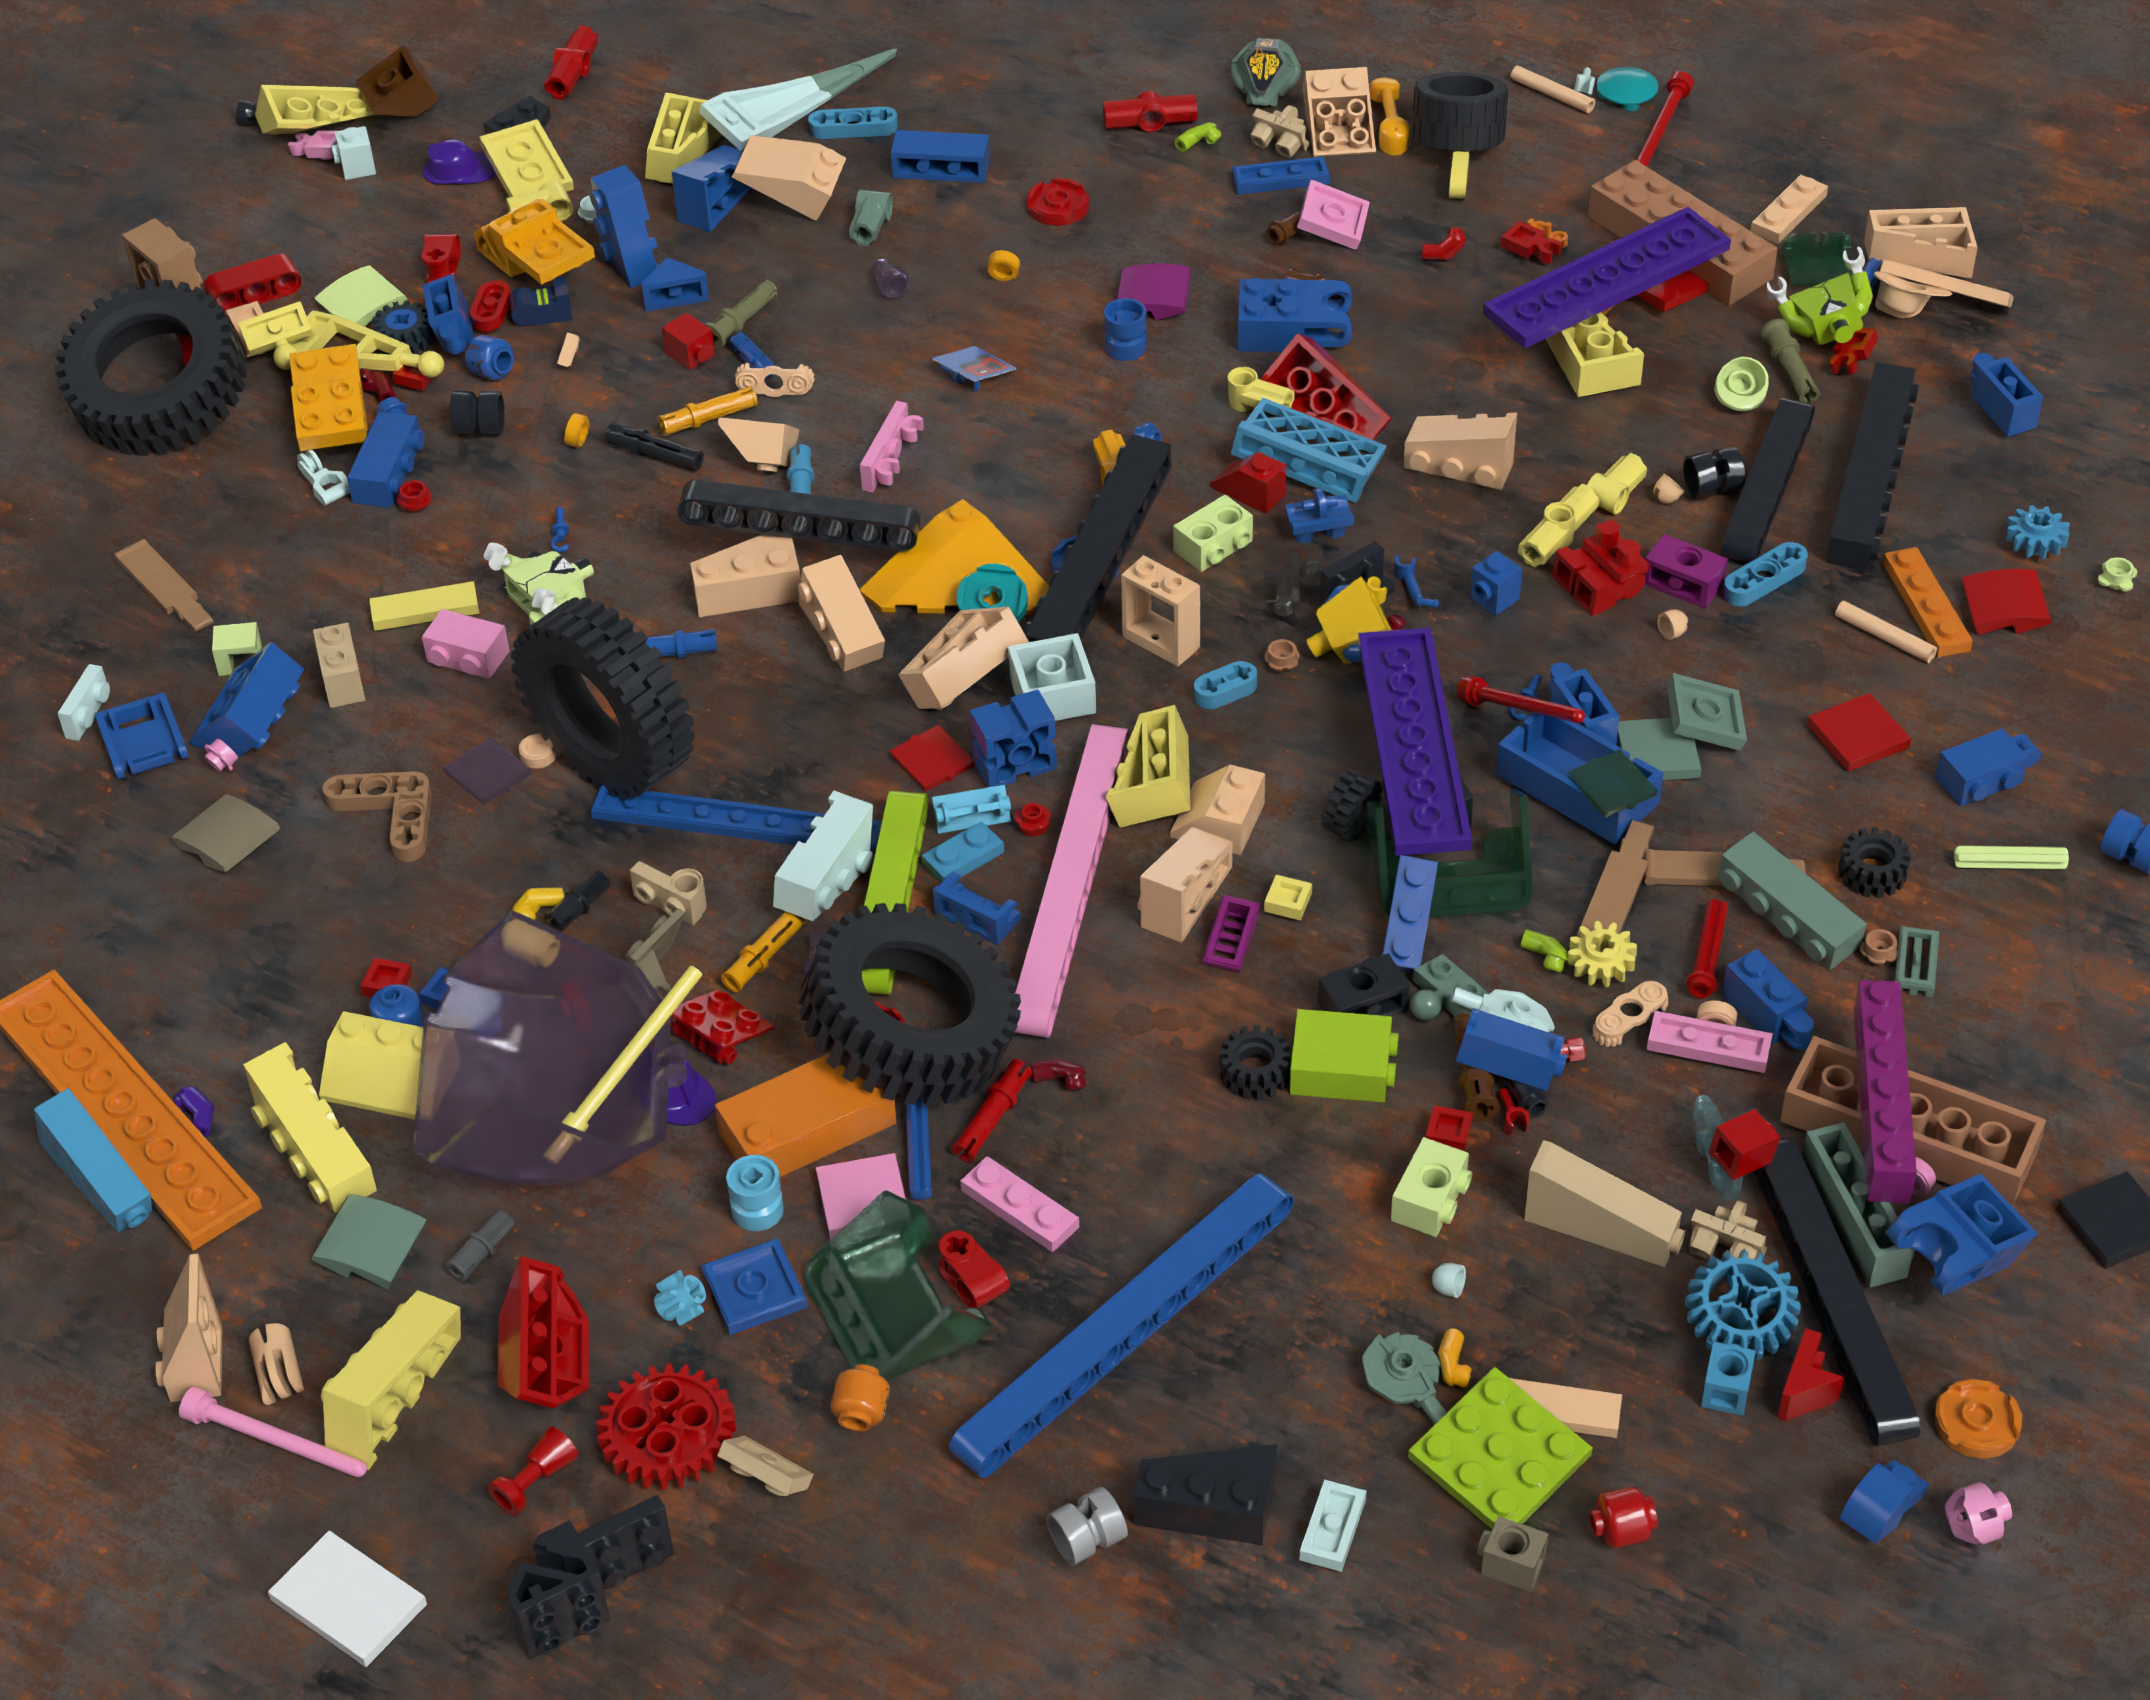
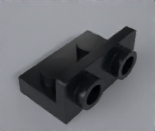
M1374 541L1321 570L1320 602L1324 605L1335 587L1351 584L1360 577L1366 583L1369 578L1377 577L1381 580L1380 588H1387L1386 596L1395 591V584L1383 575L1384 548Z

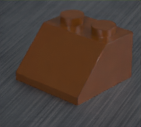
M405 45L401 46L356 80L370 110L376 115L417 117L423 111L431 109L435 102L441 99L425 68Z

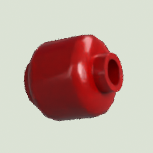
M1637 1487L1603 1492L1597 1497L1595 1510L1589 1511V1522L1593 1535L1595 1537L1602 1536L1603 1541L1610 1548H1621L1645 1543L1650 1539L1652 1530L1657 1529V1513L1650 1495H1644Z

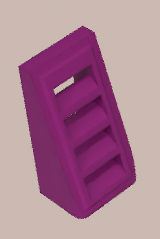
M1223 894L1202 960L1203 964L1240 973L1258 923L1260 903ZM1228 917H1232L1236 919L1245 920L1246 923H1236L1228 921L1227 919ZM1224 928H1227L1231 930L1240 931L1243 933L1242 936L1223 932ZM1222 939L1239 943L1238 948L1220 944L1219 941ZM1216 951L1233 954L1236 956L1235 959L1232 960L1228 958L1215 956L1214 954Z

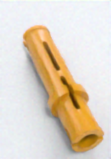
M748 386L702 403L694 404L691 402L685 404V408L658 416V425L661 432L663 431L664 436L688 428L694 430L700 428L701 424L756 407L758 405L757 396L753 388Z
M785 911L752 945H746L741 950L740 958L721 975L723 984L732 992H739L756 973H762L768 967V961L809 920ZM782 929H784V931L772 942L771 940H772ZM758 953H760V955H759L749 966H747V964H748Z

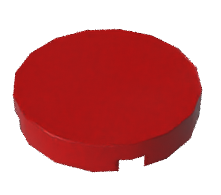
M1054 178L1051 179V183L1044 184V181L1039 182L1029 190L1026 197L1029 215L1034 220L1046 225H1069L1083 218L1089 209V195L1085 192V188L1080 183L1071 179Z

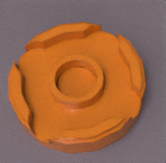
M1978 1379L1957 1381L1950 1385L1948 1390L1938 1398L1935 1406L1934 1425L1939 1437L1951 1449L1964 1456L1979 1459L1998 1457L2012 1449L2020 1436L2022 1412L2017 1401L2010 1394L2007 1396L2004 1392L2000 1391V1386L1990 1381Z

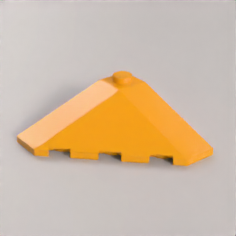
M962 499L936 515L918 533L916 545L912 549L899 551L859 590L865 600L884 613H895L896 606L915 605L917 606L918 613L945 614V607L958 606V587L966 575L969 577L977 571L976 568L985 564H1002L1012 568L1016 575L1024 581L1028 593V607L1025 615H1031L1036 612L1040 597L1046 596L1050 586L984 514ZM991 592L990 597H984L983 601L988 602V605H996V603L1002 600L998 598L997 592Z

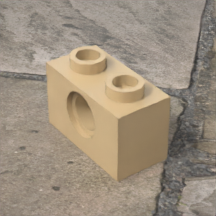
M349 623L314 629L321 672L330 708L366 701Z

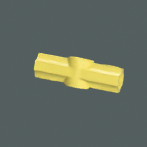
M1585 484L1573 487L1560 502L1551 503L1546 507L1544 519L1519 544L1518 553L1523 557L1526 564L1535 568L1540 564L1544 565L1556 550L1571 545L1574 532L1599 506V497L1595 495L1593 489Z

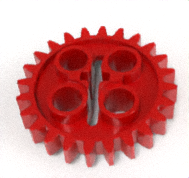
M667 1363L664 1373H658L656 1368L651 1365L649 1367V1376L643 1377L637 1371L633 1372L634 1383L631 1385L620 1380L618 1383L621 1394L608 1392L609 1405L600 1406L601 1419L596 1421L599 1448L603 1451L605 1463L613 1464L614 1474L619 1475L626 1471L629 1484L642 1477L644 1489H648L654 1480L659 1481L661 1490H666L669 1480H675L679 1488H683L684 1477L690 1475L693 1480L699 1482L700 1469L703 1468L713 1473L715 1471L713 1458L724 1460L718 1456L723 1440L733 1438L732 1433L736 1432L733 1402H729L727 1389L719 1390L716 1377L706 1382L703 1369L691 1376L687 1364L681 1368L679 1373L673 1372L671 1363ZM670 1450L665 1453H660L661 1451Z

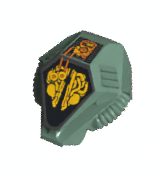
M1256 38L1247 44L1231 61V76L1234 84L1243 94H1247L1246 103L1249 105L1267 107L1270 104L1271 106H1276L1278 96H1284L1291 91L1296 83H1298L1301 74V66L1293 50L1280 39Z

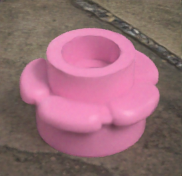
M216 739L211 745H205L207 754L204 758L214 769L219 772L224 767L229 771L233 770L232 765L238 759V756L228 745L220 739Z

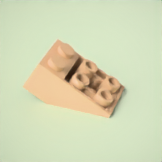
M1367 67L1305 71L1303 95L1313 156L1332 157L1376 154Z

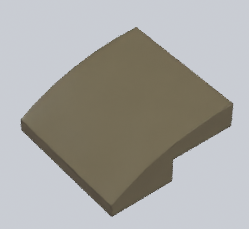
M225 794L174 834L172 839L178 849L198 854L205 867L227 872L279 831L280 827L276 821L261 810L239 798Z

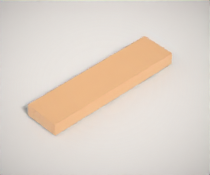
M1887 259L1883 260L1880 272L1902 279L1943 288L1953 293L2011 308L2014 299L2013 295L2008 292Z

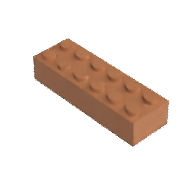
M1634 160L1591 186L1588 217L1621 238L1686 207L1691 208L1731 239L1730 250L1689 269V271L1709 283L1707 293L1726 305H1732L1773 279L1777 255L1776 246L1640 162Z
M1813 1036L1785 1092L1780 1122L1804 1131H1811L1845 1122L1860 1151L1864 1152L1856 1051ZM1908 1070L1915 1157L1922 1159L1933 1169L1936 1180L1950 1185H1955L1978 1174H1982L2009 1204L2014 1207L2038 1153L2046 1119Z

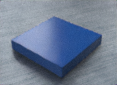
M778 1238L701 1265L702 1274L729 1335L808 1308L807 1299Z

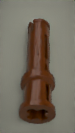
M1469 1013L1459 1014L1452 1020L1458 1053L1471 1015ZM1460 1063L1462 1074L1458 1085L1460 1091L1465 1094L1466 1099L1463 1110L1472 1112L1473 1121L1484 1122L1494 1118L1499 1112L1500 1105L1497 1098L1493 1096L1494 1077L1492 1073ZM1483 1102V1110H1480L1479 1103Z

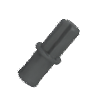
M498 1210L477 1233L470 1232L466 1237L467 1241L461 1249L445 1263V1267L448 1268L447 1271L458 1281L465 1282L485 1258L489 1259L494 1255V1246L514 1226L513 1218L505 1211Z

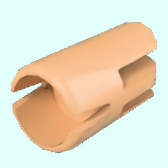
M279 1323L266 1324V1343L263 1341L259 1328L255 1329L249 1337L263 1403L266 1405L276 1402L274 1389L281 1399L292 1396L291 1385L297 1393L304 1391L290 1330L285 1325Z

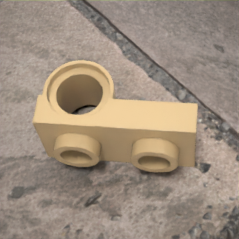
M640 861L630 869L633 894L645 904L650 903L665 911L669 916L680 908L685 912L682 920L691 925H694L702 917L707 903L703 877L700 872L686 868L668 876Z

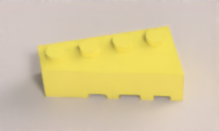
M1601 312L1546 338L1577 397L1641 385L1644 353L1638 347L1633 349L1627 343L1628 338L1621 331L1615 332L1608 325V318Z
M284 1042L243 1064L255 1106L251 1107V1112L261 1128L267 1126L270 1129V1137L280 1153L286 1151L289 1154V1162L296 1175L300 1179L306 1176L309 1180L308 1186L315 1200L319 1204L325 1202L332 1212L336 1214L342 1208L349 1194L367 1197L377 1191L371 1166L344 1127L339 1129L337 1119L324 1098L319 1100L316 1091L311 1085L312 1080L305 1069L301 1068L296 1071L292 1057L293 1052L288 1044Z
M417 1290L406 1303L398 1306L394 1315L382 1328L375 1330L368 1343L358 1353H354L349 1358L347 1365L334 1378H330L322 1389L321 1400L324 1410L325 1447L363 1461L367 1466V1470L372 1467L377 1459L376 1454L373 1453L375 1447L381 1439L387 1442L390 1441L398 1429L397 1424H394L403 1407L413 1408L420 1398L424 1377L427 1376L433 1379L460 1340V1306Z

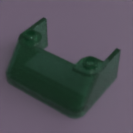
M1509 789L1511 827L1496 828L1486 835L1483 842L1484 859L1438 863L1429 918L1522 909L1528 905L1533 896V880L1526 794L1518 789ZM1367 801L1371 860L1380 904L1384 912L1389 916L1400 855L1395 856L1392 837H1385L1383 807L1376 801Z

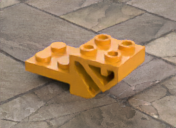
M536 199L481 227L474 234L477 250L507 275L513 277L526 272L541 285L595 258L593 246L559 221L556 209L544 199Z
M356 344L289 353L293 381L291 393L300 451L364 442L368 435V422Z

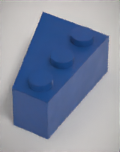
M723 145L671 171L675 195L674 205L679 223L711 232L752 188L732 178L743 153L742 150Z
M626 165L592 177V192H590L589 196L596 212V218L593 219V223L600 239V243L597 244L598 253L604 262L608 261L629 287L633 288L640 285L659 264L655 261L652 249L657 247L655 237H648L645 221L650 219L640 181Z

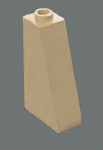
M1543 1140L1529 1171L1525 1221L1662 1267L1666 1266L1671 1252L1679 1253L1685 1236V1230L1679 1229L1681 1211L1563 1148Z

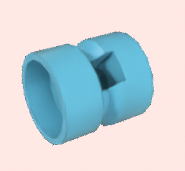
M762 1155L744 1156L733 1162L726 1176L733 1220L739 1227L748 1231H762L771 1228L781 1219L784 1210L777 1165L771 1159Z

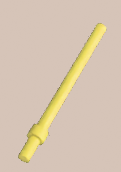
M692 965L688 967L574 1113H568L560 1124L562 1129L543 1152L548 1158L556 1162L574 1138L580 1139L589 1127L587 1122L702 977L703 974Z

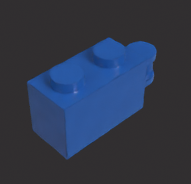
M450 274L422 286L429 324L444 352L449 351L450 354H459L466 349L467 343L472 341L474 334L468 303L453 274Z
M1987 353L1976 354L1973 358V369L1970 373V379L1974 382L1973 399L2007 437L2037 428L2043 402L2042 394L2008 357L1995 360Z
M1566 663L1552 665L1550 669L1551 680L1549 682L1550 702L1583 710L1585 719L1578 724L1616 745L1619 714L1588 671L1584 668L1574 672Z
M2002 728L1941 751L1935 778L1960 806H1963L1973 801L1983 800L1987 796L2004 789L2014 788L2022 783L2026 768L2035 765L2041 759L2042 752L2030 741L2026 734H2019L2011 738Z
M1758 949L1726 965L1722 997L1757 1031L1773 1033L1771 1045L1784 1040L1794 1049L1804 1050L1808 1048L1814 1028L1813 1019L1806 1013L1808 998Z

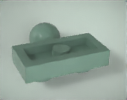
M1441 954L1414 969L1412 980L1423 990L1416 992L1412 996L1410 1009L1416 1018L1424 1021L1434 1019L1439 1014L1441 1005L1455 1017L1463 1013L1471 1014V1009L1450 1002L1454 988L1457 987L1481 997L1484 993H1489L1445 955Z

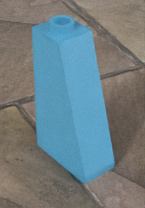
M67 1088L34 1108L39 1144L116 1232L119 1233L127 1227L134 1228L143 1223L148 1218L149 1213L152 1212L151 1194L71 1090Z

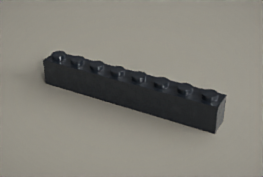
M1875 362L1830 535L1826 563L1868 571L1871 557L1878 558L1882 537H1878L1876 534H1884L1887 514H1882V511L1889 512L1893 492L1887 490L1895 489L1898 470L1893 469V467L1900 468L1904 448L1898 446L1906 445L1909 426L1904 424H1911L1914 404H1909V402L1916 403L1920 383L1914 382L1916 371L1914 368Z
M1132 434L1126 446H1121L1113 471L1109 470L1107 472L1100 495H1095L1092 500L1090 514L1086 520H1082L1079 524L1074 544L1068 545L1060 570L1054 571L1046 596L1040 597L1036 607V615L1032 622L1028 621L1024 627L1023 632L1029 642L1078 633L1080 640H1082L1172 468L1171 444Z

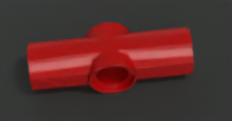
M580 25L577 30L573 31L565 47H557L554 52L553 68L544 82L545 91L552 95L553 99L564 100L566 95H570L579 77L586 78L589 73L590 57L599 43L598 34L594 33L589 26Z
M1147 91L1138 95L1136 99L1106 101L1103 103L1105 130L1141 127L1146 132H1155L1160 130L1165 124L1196 122L1198 120L1196 95L1160 97L1155 92Z

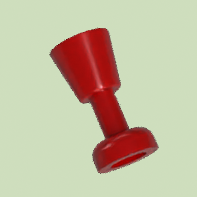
M549 1427L527 1456L526 1461L528 1465L512 1480L505 1476L494 1478L487 1486L488 1492L502 1510L509 1515L518 1516L527 1504L524 1491L539 1477L547 1479L578 1459V1451L563 1432L555 1427Z

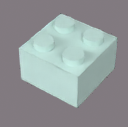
M1078 633L1008 646L1009 677L1016 696L1038 689L1053 713L1055 721L1096 713L1095 680Z

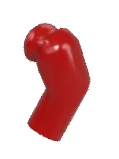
M1453 227L1448 230V235L1441 244H1422L1421 259L1451 260L1465 246L1466 238L1464 231L1461 228Z

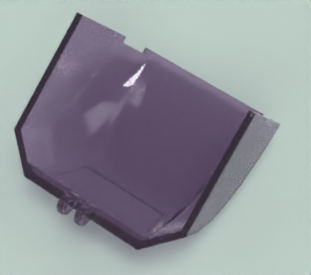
M510 911L447 971L443 983L449 985L442 1002L436 1014L428 1012L424 1020L412 1150L426 1157L427 1161L431 1164L478 1178L536 1187L579 1184L608 1174L666 1140L668 1088L679 1087L687 1079V1069L684 1066V1062H687V1048L684 1045L670 1046V1016L587 1122L589 1127L585 1132L562 1123L569 1112L574 1113L659 1006L662 999L640 967L518 912Z

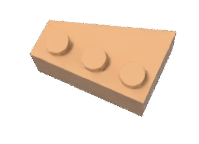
M1966 207L1869 210L1864 237L1868 259L1875 258L1877 261L1887 259L1931 272L1972 279L1978 247Z
M1517 412L1507 413L1505 417L1488 418L1487 414H1477L1475 418L1458 419L1457 415L1417 416L1405 441L1404 468L1502 490L1513 465Z
M762 534L690 563L699 617L799 601L798 584L801 583L800 570L793 539L790 537Z
M842 555L802 568L801 583L798 584L799 605L826 644L832 660L837 661L843 672L883 658L885 639Z
M1009 607L960 610L898 675L918 709L935 708L940 710L950 705L958 695L1008 658V646L1023 644L1029 641Z
M1191 827L1140 876L1141 896L1138 901V910L1141 911V928L1182 943L1231 870L1233 842Z

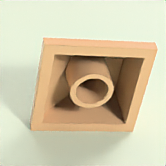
M721 417L718 419V425L748 462L757 464V470L777 472L778 466L788 467L790 449L796 445L799 429L779 423Z

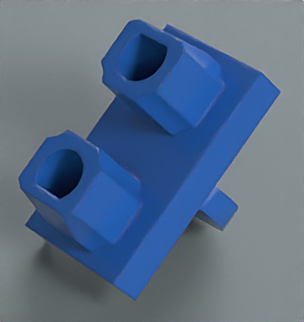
M1317 488L1313 490V499L1285 505V514L1297 543L1310 542L1314 538V532L1325 530L1326 535L1331 538L1342 537L1345 535L1347 526H1354V516L1349 510L1346 495L1325 497L1322 488Z

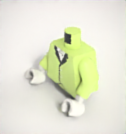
M498 543L488 544L483 555L484 559L489 560V566L493 570H500L502 568L507 592L510 594L509 597L528 615H530L531 611L542 612L546 615L567 600L569 601L575 597H578L580 600L586 597L583 580L594 574L593 567L586 557H581L572 563H568L558 552L551 551L538 557L522 559L507 554V549Z

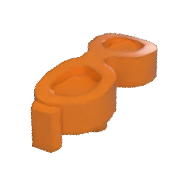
M1533 218L1527 221L1528 225L1545 231V239L1552 238L1562 243L1561 248H1565L1568 245V234L1563 231L1551 232V222H1534Z

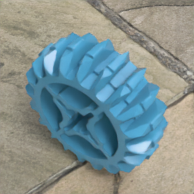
M1744 1248L1740 1251L1739 1258H1734L1730 1251L1727 1250L1723 1253L1722 1262L1712 1256L1708 1259L1707 1268L1703 1266L1697 1268L1695 1273L1696 1279L1690 1280L1687 1291L1690 1294L1686 1296L1685 1307L1690 1309L1687 1314L1688 1324L1697 1325L1694 1330L1696 1338L1708 1336L1706 1341L1708 1350L1712 1349L1713 1341L1728 1345L1737 1344L1742 1348L1756 1350L1754 1358L1758 1361L1763 1356V1348L1773 1355L1778 1350V1342L1782 1344L1788 1343L1791 1336L1789 1331L1796 1330L1798 1319L1795 1316L1799 1314L1801 1304L1795 1300L1798 1295L1797 1286H1788L1791 1279L1789 1272L1777 1274L1779 1268L1777 1260L1769 1265L1764 1264L1762 1252L1756 1255L1755 1260L1749 1259L1748 1253ZM1728 1282L1727 1294L1719 1296L1718 1301L1709 1302L1710 1293L1721 1284ZM1736 1299H1738V1302L1745 1303L1744 1307L1749 1305V1311H1747V1308H1741V1303L1737 1306L1735 1304ZM1775 1308V1318L1767 1325L1757 1328L1758 1316L1766 1314L1767 1309ZM1725 1323L1732 1324V1325H1734L1735 1327H1737L1738 1329L1733 1328V1327H1731V1326H1729V1325H1727V1324H1725Z

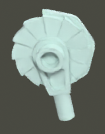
M1455 987L1450 998V1002L1471 1010L1475 1008L1546 1032H1553L1555 1028L1547 1009L1521 992L1495 989L1490 994L1484 993L1481 997Z

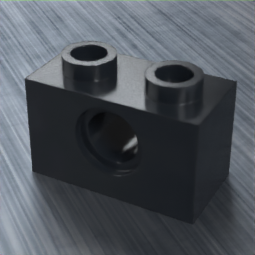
M1387 953L1319 977L1318 1004L1323 1011L1394 1016L1408 1011L1410 985L1390 954Z

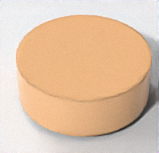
M540 734L527 736L519 744L521 762L525 766L534 769L549 766L556 759V754L551 750L554 744L550 739L544 741Z
M1707 1001L1698 1007L1696 1019L1736 1026L1737 1011L1733 1006L1725 1002Z

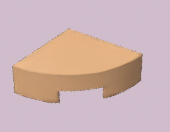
M567 332L557 364L566 367L571 366L574 354L577 352L581 340L579 336Z

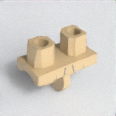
M1288 105L1283 112L1275 110L1273 114L1258 108L1253 114L1255 126L1250 135L1255 146L1264 149L1273 139L1278 141L1275 145L1276 151L1284 157L1291 158L1298 149L1306 151L1310 145L1309 141L1305 139L1306 127L1303 125L1304 120L1297 118L1298 110L1296 107Z
M1738 1200L1733 1210L1719 1205L1715 1216L1697 1209L1695 1210L1691 1219L1692 1237L1690 1252L1701 1258L1709 1259L1712 1257L1717 1243L1731 1248L1730 1253L1734 1258H1739L1740 1251L1745 1248L1748 1258L1755 1260L1757 1254L1762 1252L1765 1255L1766 1236L1754 1232L1758 1220L1745 1216L1747 1204Z

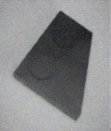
M528 96L483 122L484 131L486 134H490L538 119L543 128L551 119L550 108L535 98Z

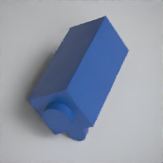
M1473 1008L1456 1062L1548 1091L1552 1077H1561L1567 1055L1560 1053L1565 1037Z

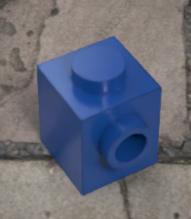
M1495 551L1472 567L1470 599L1495 616L1520 599L1522 568L1498 551Z

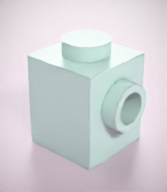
M366 126L350 127L342 131H336L337 144L331 146L335 164H342L345 180L375 175L376 171Z

